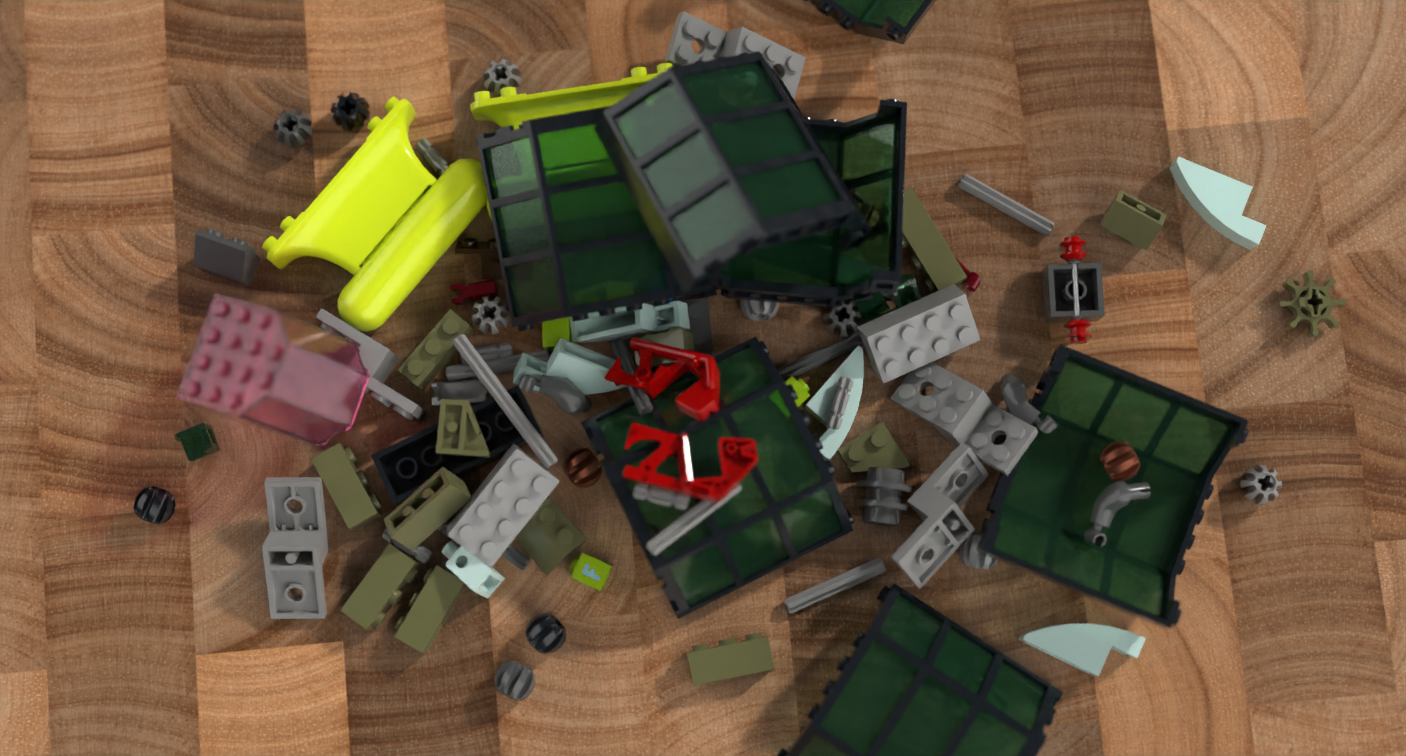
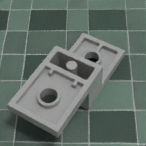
M682 11L677 15L664 62L672 63V65H686L699 60L708 61L721 56L730 57L744 52L760 51L772 67L776 66L778 68L779 76L793 99H795L806 57L744 27L725 32ZM693 40L697 41L700 46L698 54L691 47ZM752 73L707 81L711 84L719 85L720 88L729 92L744 87L754 91L759 83Z
M321 308L316 316L322 322L320 327L338 340L343 336L344 339L342 341L356 350L355 355L343 372L350 377L347 382L366 394L371 390L370 396L387 407L394 404L393 410L408 420L412 421L415 417L422 421L427 413L424 409L383 384L399 360V357L390 349Z
M933 362L910 371L890 398L896 405L935 426L946 441L957 447L964 442L972 449L979 460L1007 476L1038 434L1036 427L992 404L984 390ZM928 386L934 387L930 395L922 396L924 388ZM1004 434L1007 436L1004 443L1000 445L994 444V439L998 435Z
M964 442L950 453L949 457L907 501L922 519L923 523L917 527L915 532L897 549L891 558L919 589L975 530L959 507L989 474L972 449Z
M267 477L264 483L270 532L262 546L270 618L325 619L327 608L322 564L329 551L322 477ZM292 499L298 500L303 508L294 509L290 506L289 501ZM298 588L302 591L303 596L296 597L290 593L289 589Z

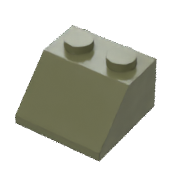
M550 497L541 504L514 538L546 575H549L588 540Z

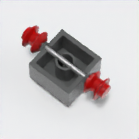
M1079 236L1066 237L1064 242L1059 243L1060 247L1065 248V253L1061 254L1060 258L1067 261L1068 264H1047L1042 270L1045 323L1067 322L1064 327L1070 329V334L1065 336V339L1070 340L1071 344L1087 343V339L1092 338V335L1086 333V328L1091 326L1090 322L1099 321L1105 316L1101 263H1079V261L1087 256V253L1081 251V247L1086 245V241L1081 240Z

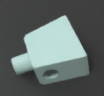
M454 541L448 542L442 549V554L449 559L446 562V566L470 589L487 599L505 579L496 569L489 567L463 546L459 547Z

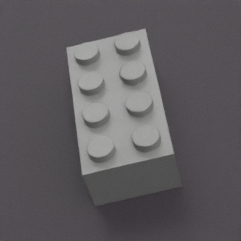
M955 284L857 327L873 372L883 384L980 341L966 295Z
M513 443L471 496L472 499L462 507L446 527L447 535L489 567H492L560 481L556 475Z

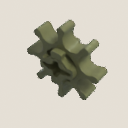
M1312 270L1303 274V287L1296 286L1291 279L1285 281L1282 287L1289 290L1291 300L1289 302L1282 300L1275 304L1276 309L1287 308L1292 312L1293 319L1285 328L1291 330L1296 327L1298 322H1303L1308 327L1307 336L1309 338L1319 334L1317 329L1318 321L1326 323L1330 329L1337 327L1339 321L1331 316L1330 309L1331 307L1340 308L1346 304L1345 299L1334 300L1329 296V288L1336 283V280L1331 278L1325 282L1324 286H1318L1313 281L1314 272Z

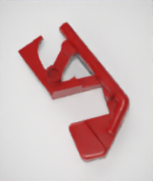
M633 337L630 341V346L632 350L639 351L638 356L640 358L639 368L635 371V376L625 373L621 369L622 360L617 358L604 377L605 380L614 382L616 386L623 384L642 389L651 398H654L689 370L700 380L675 399L678 409L698 421L706 420L710 415V411L717 412L719 410L720 371L715 359L710 355ZM654 356L676 360L669 367L660 365L654 376L651 373Z
M632 423L624 449L629 450L632 444L645 440L661 442V445L647 460L640 463L639 468L626 465L623 477L707 501L721 502L757 464L756 443L753 439L720 438L718 441V452L722 476L692 479L687 433L676 435L639 425L638 423ZM678 452L681 480L655 473L656 468L667 457H672Z

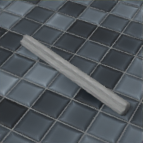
M464 334L457 336L452 341L454 346L546 468L555 465L558 461L557 457Z

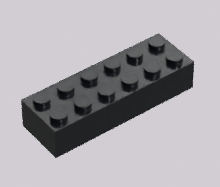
M519 385L506 390L542 438L545 437ZM492 397L472 407L490 452V458L437 454L436 445L439 423L371 455L393 504L399 506L442 467L460 478L502 458L513 443L519 448L527 446L528 443Z

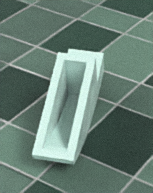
M1178 156L1171 164L1170 171L1180 191L1192 208L1210 226L1234 243L1249 250L1258 246L1266 225L1242 216L1252 186Z
M681 301L669 302L670 304L656 307L642 303L643 309L627 312L626 307L615 308L616 314L600 317L598 311L588 313L589 319L574 322L572 317H570L572 343L616 341L618 338L624 340L632 339L633 337L640 338L643 337L644 333L667 332L668 328L676 326L688 330L690 329L687 303Z
M562 338L559 339L548 362L522 353L514 368L513 384L519 385L524 375H531L541 380L542 375L569 379L584 395L605 393L628 387L623 384L616 386L614 382L607 381L604 378L616 360ZM534 386L533 390L539 391L540 387Z
M859 345L805 406V409L828 428L820 437L823 446L820 452L824 460L827 458L830 460L839 449L851 428L858 410L864 378L863 348ZM840 377H847L853 380L851 391L848 392L850 396L844 416H841L843 419L839 430L831 429L826 426L828 416L831 415L829 411L835 391L838 390L837 384Z
M1062 624L1021 634L1018 640L1092 676H1099L1110 649L1130 658H1138L1146 638L1111 626Z

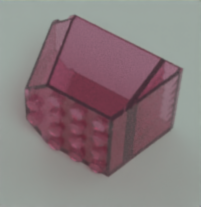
M215 294L176 398L215 415L322 447L328 443L327 440L342 430L347 431L352 427L370 374L368 369L364 367L359 352L361 350L359 344L280 310Z

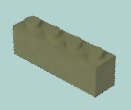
M913 188L904 192L902 249L906 248L911 256L909 261L916 271L920 270L925 278L922 280L923 284L930 294L953 284L956 286L960 285L967 278L965 272ZM893 198L885 202L882 209L886 218V224L892 222Z

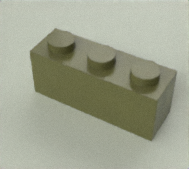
M450 309L397 370L424 391L458 352L452 341L461 334H464L469 339L475 331Z
M338 443L311 458L348 529L355 531L382 515L379 509L382 507V503L376 493H370L367 487L370 483L369 479L362 469L358 471L354 463L357 457L350 446L346 448L343 444Z
M442 467L384 519L390 537L413 551L472 498L465 482Z
M389 543L340 611L366 630H372L373 627L378 628L385 620L387 615L384 612L390 604L394 606L403 595L401 589L406 582L410 584L418 575L419 570L417 567L420 563L394 544Z
M438 565L434 569L430 568L423 579V582L426 584L420 593L417 591L410 600L409 606L412 608L407 616L403 615L395 626V630H397L395 638L421 653L429 651L467 586L454 573Z
M761 632L745 635L746 641L735 643V638L720 640L718 647L709 648L708 643L692 646L693 652H689L687 655L693 685L775 669L768 636L762 637Z

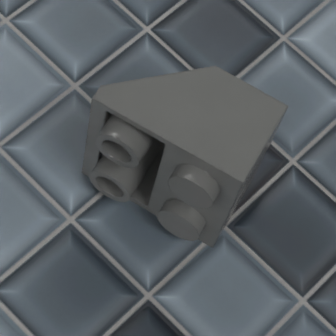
M208 229L207 233L197 230L194 266L206 273L250 288L261 262V258L254 253L255 249L248 246L247 242L233 237L232 241L224 238L222 233L212 229Z

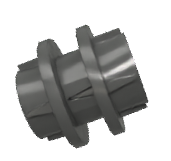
M869 467L866 480H861L857 483L858 488L866 490L865 499L855 501V506L863 508L862 521L876 525L898 526L900 514L908 513L910 507L900 504L901 494H910L912 487L904 485V472L901 470Z

